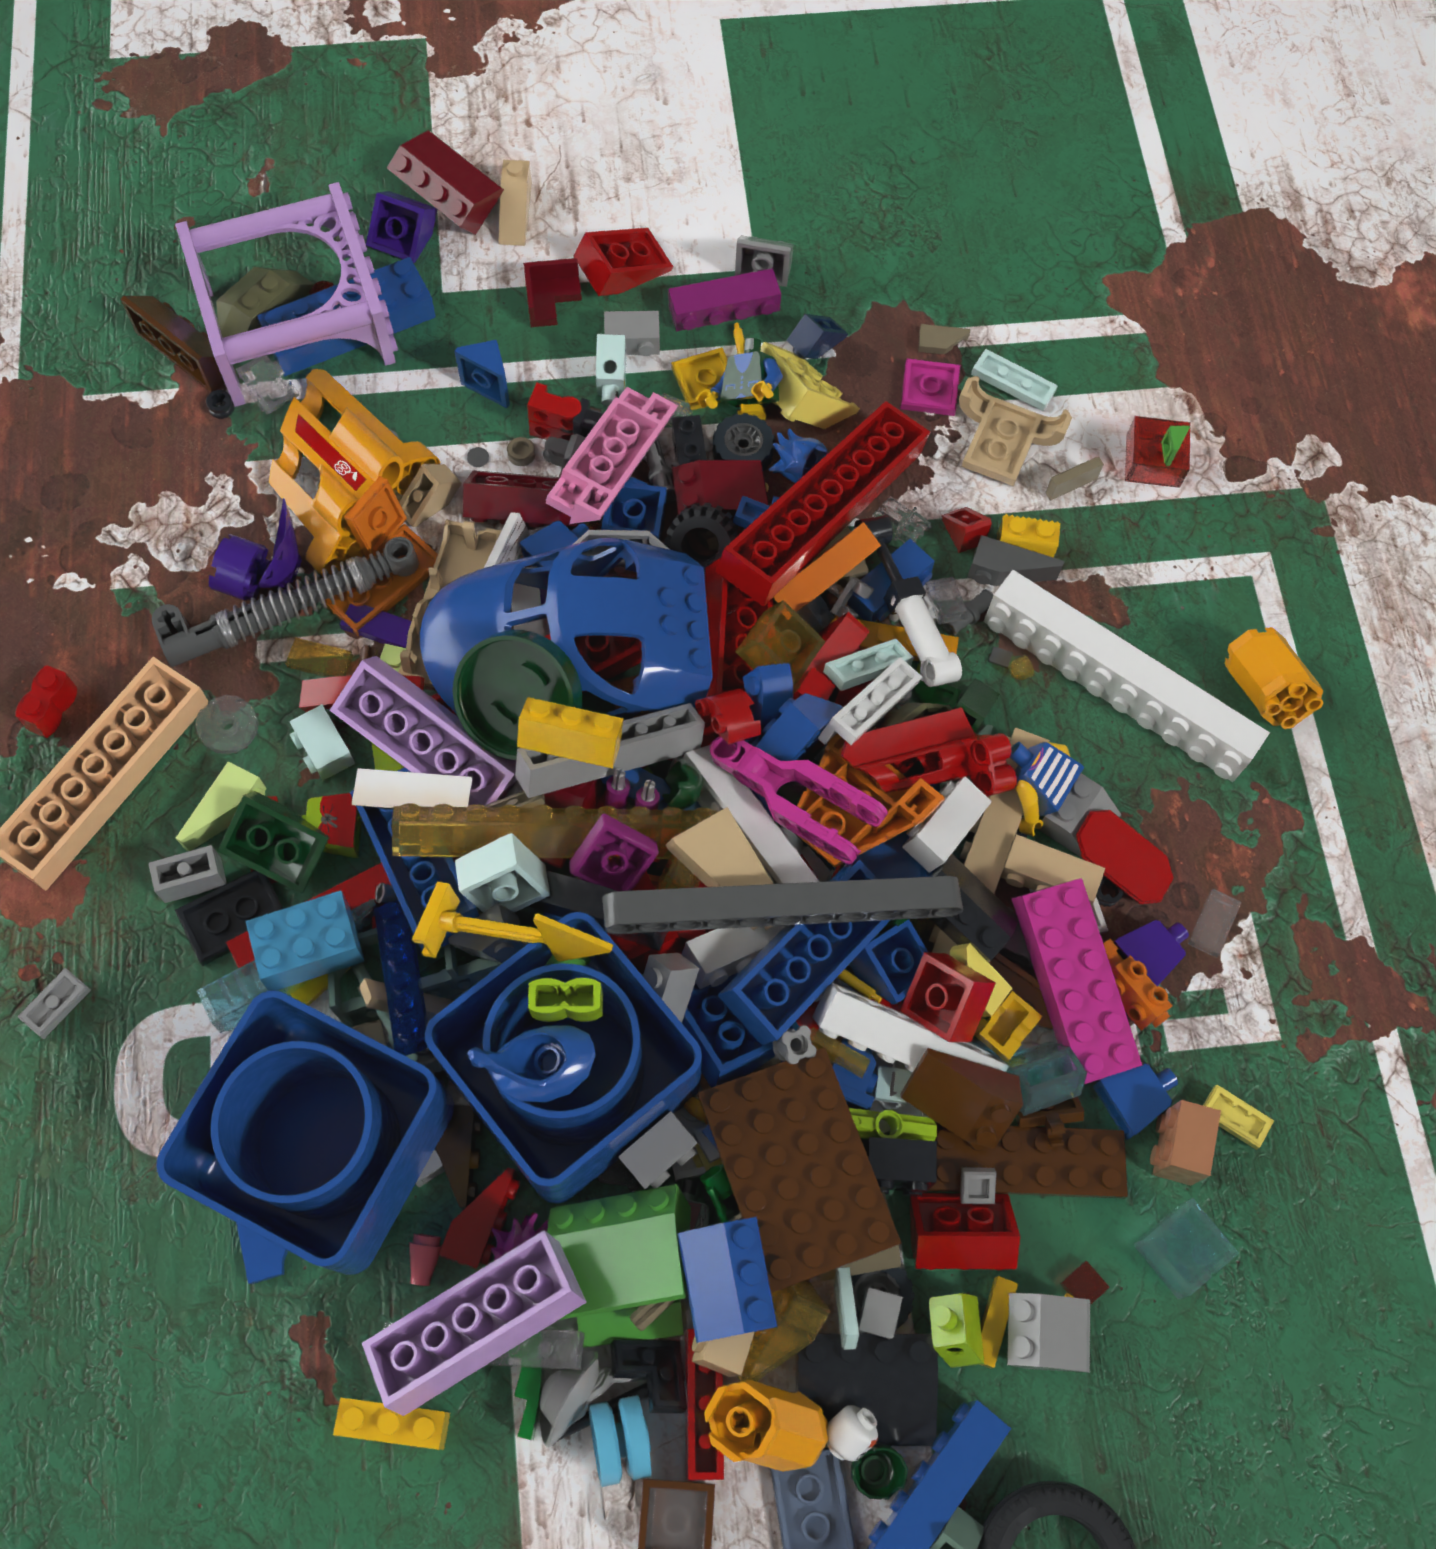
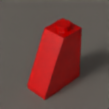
M850 612L845 613L809 640L791 672L793 682L812 667L830 680L823 672L825 664L853 654L870 631Z

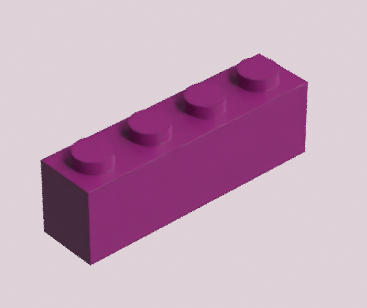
M773 268L668 289V306L676 332L693 330L707 325H718L722 322L737 319L743 320L762 314L769 315L780 311L781 291Z

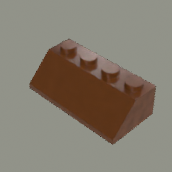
M123 296L120 299L136 334L208 391H216L225 383L214 358L208 334L198 332L186 317L180 318L167 302L162 304L154 296Z

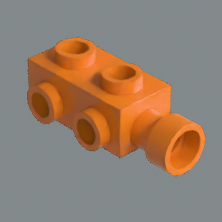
M1111 939L1104 942L1105 951L1128 1017L1141 1031L1151 1023L1155 1028L1171 1017L1167 1010L1173 1005L1168 1001L1166 990L1153 983L1148 977L1147 969L1142 962L1135 961L1131 955L1124 960L1117 952L1119 948Z

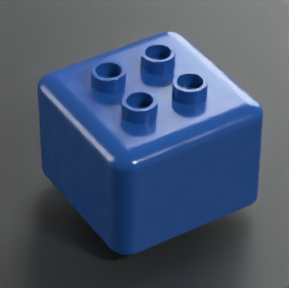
M582 912L567 914L558 922L613 944L610 953L588 956L591 961L585 966L565 963L545 966L552 956L549 947L544 943H529L437 1013L429 1021L425 1030L426 1044L447 1077L539 1196L550 1203H564L573 1198L620 1159L619 1156L670 1111L675 1114L691 1097H695L701 1083L702 1053L698 1042L592 916ZM542 978L557 979L564 983L576 978L597 980L601 983L603 991V1016L588 1022L576 1021L568 1017L556 1022L536 1020L531 1016L528 1009L529 983ZM544 1026H575L590 1035L596 1054L589 1076L570 1094L548 1102L519 1101L504 1093L496 1082L493 1071L487 1070L485 1067L477 1068L472 1066L467 1052L474 1047L484 1051L498 1052L504 1044L526 1031Z
M275 990L266 991L251 1001L160 1150L157 1158V1172L162 1181L167 1185L306 1261L345 1275H355L367 1269L374 1260L452 1119L454 1101L446 1088L424 1065L283 992Z

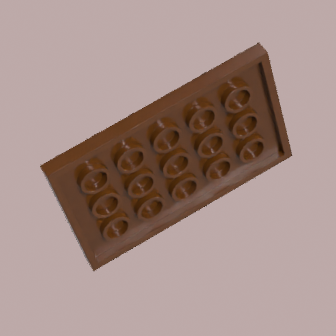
M825 1047L816 1050L814 1057L802 1058L797 1064H790L784 1061L698 1092L702 1109L742 1219L757 1217L771 1294L901 1244Z

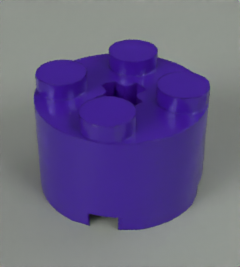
M228 534L229 539L223 538L213 557L211 566L216 568L215 577L209 575V587L212 590L244 601H251L252 597L257 599L260 587L257 584L271 563L270 560L266 559L268 549L264 545Z

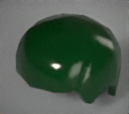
M683 759L678 760L672 766L665 779L671 790L670 794L662 795L667 803V808L673 811H681L691 807L698 800L702 790L703 777L700 771Z
M877 1442L858 1461H852L851 1477L859 1492L869 1499L889 1500L899 1489H904L906 1486L908 1474L906 1463L902 1455L888 1444Z

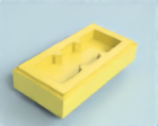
M1219 1085L1213 1087L1203 1105L1221 1110L1219 1127L1255 1150L1261 1147L1274 1123V1120Z

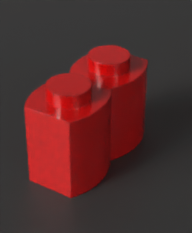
M46 665L34 677L31 691L25 694L18 703L15 716L28 731L48 738L59 727L62 713L74 702L78 688L66 672Z

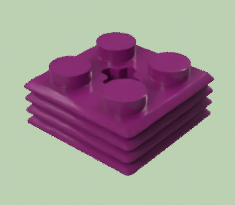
M602 814L570 860V873L584 881L616 891H633L659 854L657 842L609 815ZM616 854L620 856V858L613 857L611 860L608 859L611 855Z

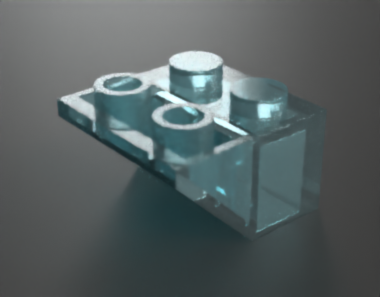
M1048 1041L1017 1052L1006 1062L1009 1065L1006 1072L1017 1075L1020 1079L1023 1106L1020 1111L1023 1116L1082 1094L1087 1072L1071 1047Z

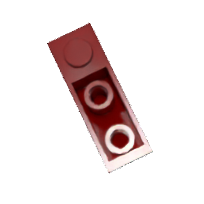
M508 1167L452 1220L439 1252L442 1258L477 1271L482 1269L483 1264L488 1265L493 1256L491 1248H495L494 1245H491L494 1238L492 1228L500 1231L503 1230L508 1213L503 1211L508 1199L513 1200L519 1188L520 1181L516 1180L517 1173L514 1169Z

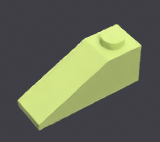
M227 762L177 835V841L185 850L192 851L229 827L243 795L256 791L265 796L267 788L258 776Z

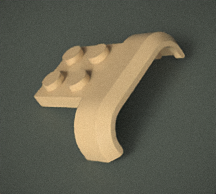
M978 376L968 378L960 394L959 405L969 418L980 424L961 467L1014 486L1031 444L1052 446L1060 443L1064 439L1072 417L1066 409L1057 417H1047L995 398L980 388V378Z

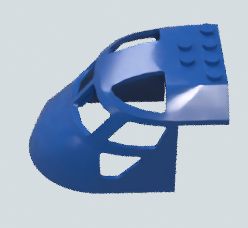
M617 538L588 540L538 555L482 568L463 575L444 586L433 597L422 619L420 649L426 672L437 693L455 713L453 681L456 669L464 655L473 646L493 634L511 630L512 626L545 618L548 620L551 641L559 646L571 660L578 673L582 691H588L605 701L621 706L619 709L606 713L607 715L628 720L632 719L642 710L658 712L691 703L695 708L696 700L707 696L713 678L704 567L686 553ZM597 546H613L594 556L581 554ZM623 559L625 561V570L637 573V579L603 577ZM554 560L550 566L534 569L525 568L540 561ZM514 583L547 590L546 603L510 612ZM600 635L638 638L642 644V660L640 674L633 680V693L629 694L610 685L591 670L578 652L574 637Z

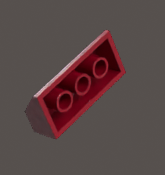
M429 130L400 145L387 166L389 171L456 225L475 235L504 191L502 187Z
M473 470L463 483V517L471 518L473 522L482 523L492 519L499 520L500 524L505 525L510 513H520L523 521L527 522V525L531 527H543L545 524L561 521L568 529H572L573 526L576 527L579 524H569L570 516L546 504L547 495L560 477Z

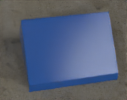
M497 340L457 347L454 352L461 385L508 408L510 402L506 375Z

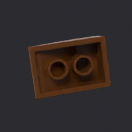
M929 1048L925 1051L900 1093L903 1100L961 1139L995 1149L1023 1106L1019 1076Z

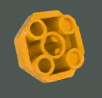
M1273 627L1265 628L1267 632L1258 633L1257 629L1247 630L1229 644L1227 650L1229 658H1225L1224 664L1264 719L1273 726L1281 725L1283 729H1291L1322 707L1323 700L1321 697L1323 689L1290 647L1286 638Z
M753 1380L726 1384L717 1388L704 1412L706 1423L709 1422L711 1432L709 1433L711 1445L733 1462L744 1460L782 1472L807 1468L817 1462L828 1442L827 1418L823 1415L822 1408L800 1391L788 1392Z

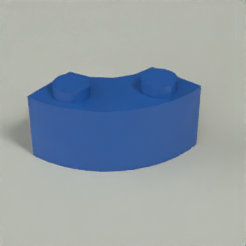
M789 663L758 666L743 676L745 692L754 702V704L749 705L754 721L760 720L761 735L745 739V742L751 744L757 738L761 740L765 735L762 729L773 718L777 720L782 715L779 712L780 707L789 698H793V680Z

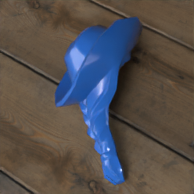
M544 1026L520 1034L504 1044L498 1052L484 1051L477 1047L471 1048L467 1052L472 1066L477 1068L485 1067L487 1070L493 1071V1076L504 1093L519 1101L548 1102L570 1094L589 1076L596 1056L590 1035L575 1026Z

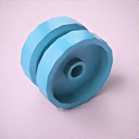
M638 1395L619 1399L617 1404L619 1423H615L612 1408L606 1401L589 1405L592 1441L601 1487L620 1483L622 1478L621 1459L623 1458L625 1459L628 1475L633 1481L651 1477L649 1432Z

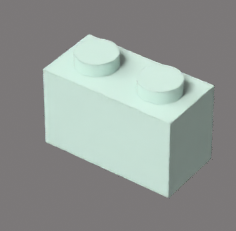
M322 704L289 721L294 730L289 735L298 750L301 748L305 749L308 756L304 757L303 760L311 774L318 772L322 781L355 764L347 746Z

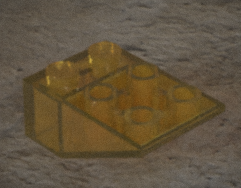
M809 1280L771 1294L777 1327L755 1331L742 1375L737 1376L740 1382L760 1380L814 1341L831 1311Z

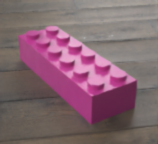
M1082 878L1012 898L1070 1083L1083 1085L1142 1066Z

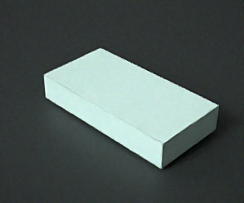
M850 1267L838 1268L834 1279V1291L841 1344L844 1350L856 1349L859 1330Z

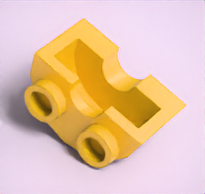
M1012 991L991 1017L987 1020L983 1017L981 1018L974 1035L1001 1059L1008 1062L1021 1046L1022 1041L1042 1018V1015Z

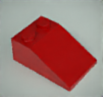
M649 228L585 232L573 255L574 258L578 259V265L598 296L621 294L672 271L674 267Z

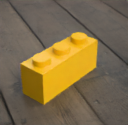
M527 697L519 716L517 747L613 769L621 743L623 718Z
M340 1397L333 1435L444 1450L450 1413L416 1408L402 1416L385 1408L383 1403Z

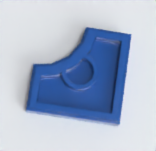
M236 1222L248 1284L252 1285L285 1275L284 1261L288 1250Z

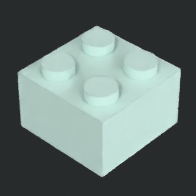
M513 833L500 837L455 860L459 892L483 913L497 903L516 912L550 896L545 864Z

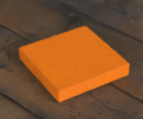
M379 476L347 512L344 519L364 555L369 557V554L372 553L375 556L376 551H380L407 517L389 481Z

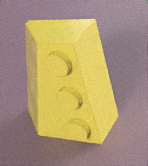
M764 342L762 344L761 352L774 357L783 374V378L778 384L779 402L772 403L782 409L781 414L786 419L792 422L798 420L826 429L856 414L860 410L853 402L849 403L840 398L842 392L826 381L821 380L823 375L805 359L770 343Z

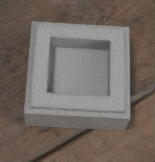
M961 1167V1204H995V1168Z

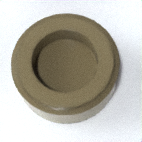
M517 437L511 440L507 446L509 461L516 466H526L532 463L536 455L533 442L525 437Z

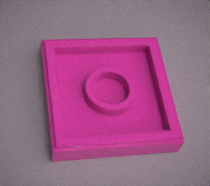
M906 358L900 409L955 416L960 365Z

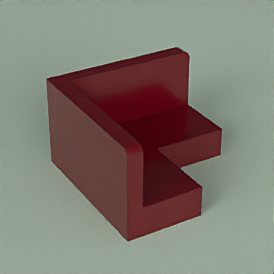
M571 258L524 263L531 327L558 325L555 303L582 301L578 259Z

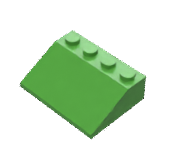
M677 1184L550 1208L547 1233L560 1242L586 1300L585 1304L559 1320L686 1298L687 1287L677 1233L690 1230L691 1206Z

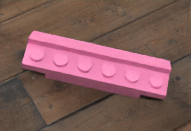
M626 387L619 398L615 397L563 468L560 479L547 495L546 504L570 516L569 524L600 520L673 416L678 405L654 392L650 398H647Z

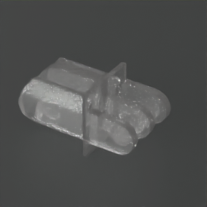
M891 495L872 515V517L887 516L892 524L893 533L896 534L894 540L900 539L904 543L909 539L916 543V539H921L924 536L923 532L931 528V523L916 512V507L911 511Z

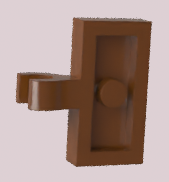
M1075 1089L1022 1095L1023 1106L1015 1117L1019 1128L1045 1125L1050 1147L1064 1146L1061 1136L1062 1133H1065L1063 1123L1083 1121L1084 1109Z

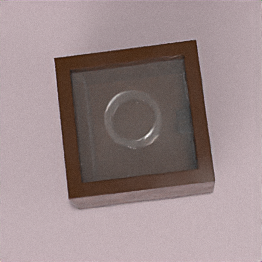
M644 1478L638 1549H712L715 1484Z

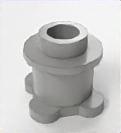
M799 1026L797 1030L789 1028L777 1041H773V1051L776 1057L790 1064H797L800 1059L805 1057H814L816 1047L812 1045L810 1039V1028L807 1026Z

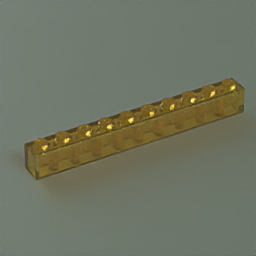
M407 803L393 807L392 856L462 857L500 837L513 833L538 858H572L600 816L607 814L656 841L659 854L655 859H677L668 850L666 844L675 836L718 813V811L704 807L695 810H680L676 807H667L663 810H649L645 807L616 809L611 806H603L599 809H584L580 806L551 808L546 805H538L534 808H519L515 805L485 807L480 804H473L468 807H452L449 804H438L434 807ZM615 854V855H611V856L608 857V858H613V857H618V858H620V856H619V855H616V854Z

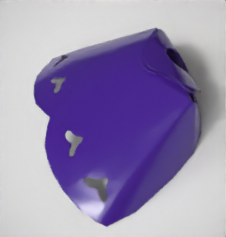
M283 498L272 561L259 582L258 587L260 588L281 587L282 589H287V583L291 584L294 582L302 561L285 498Z

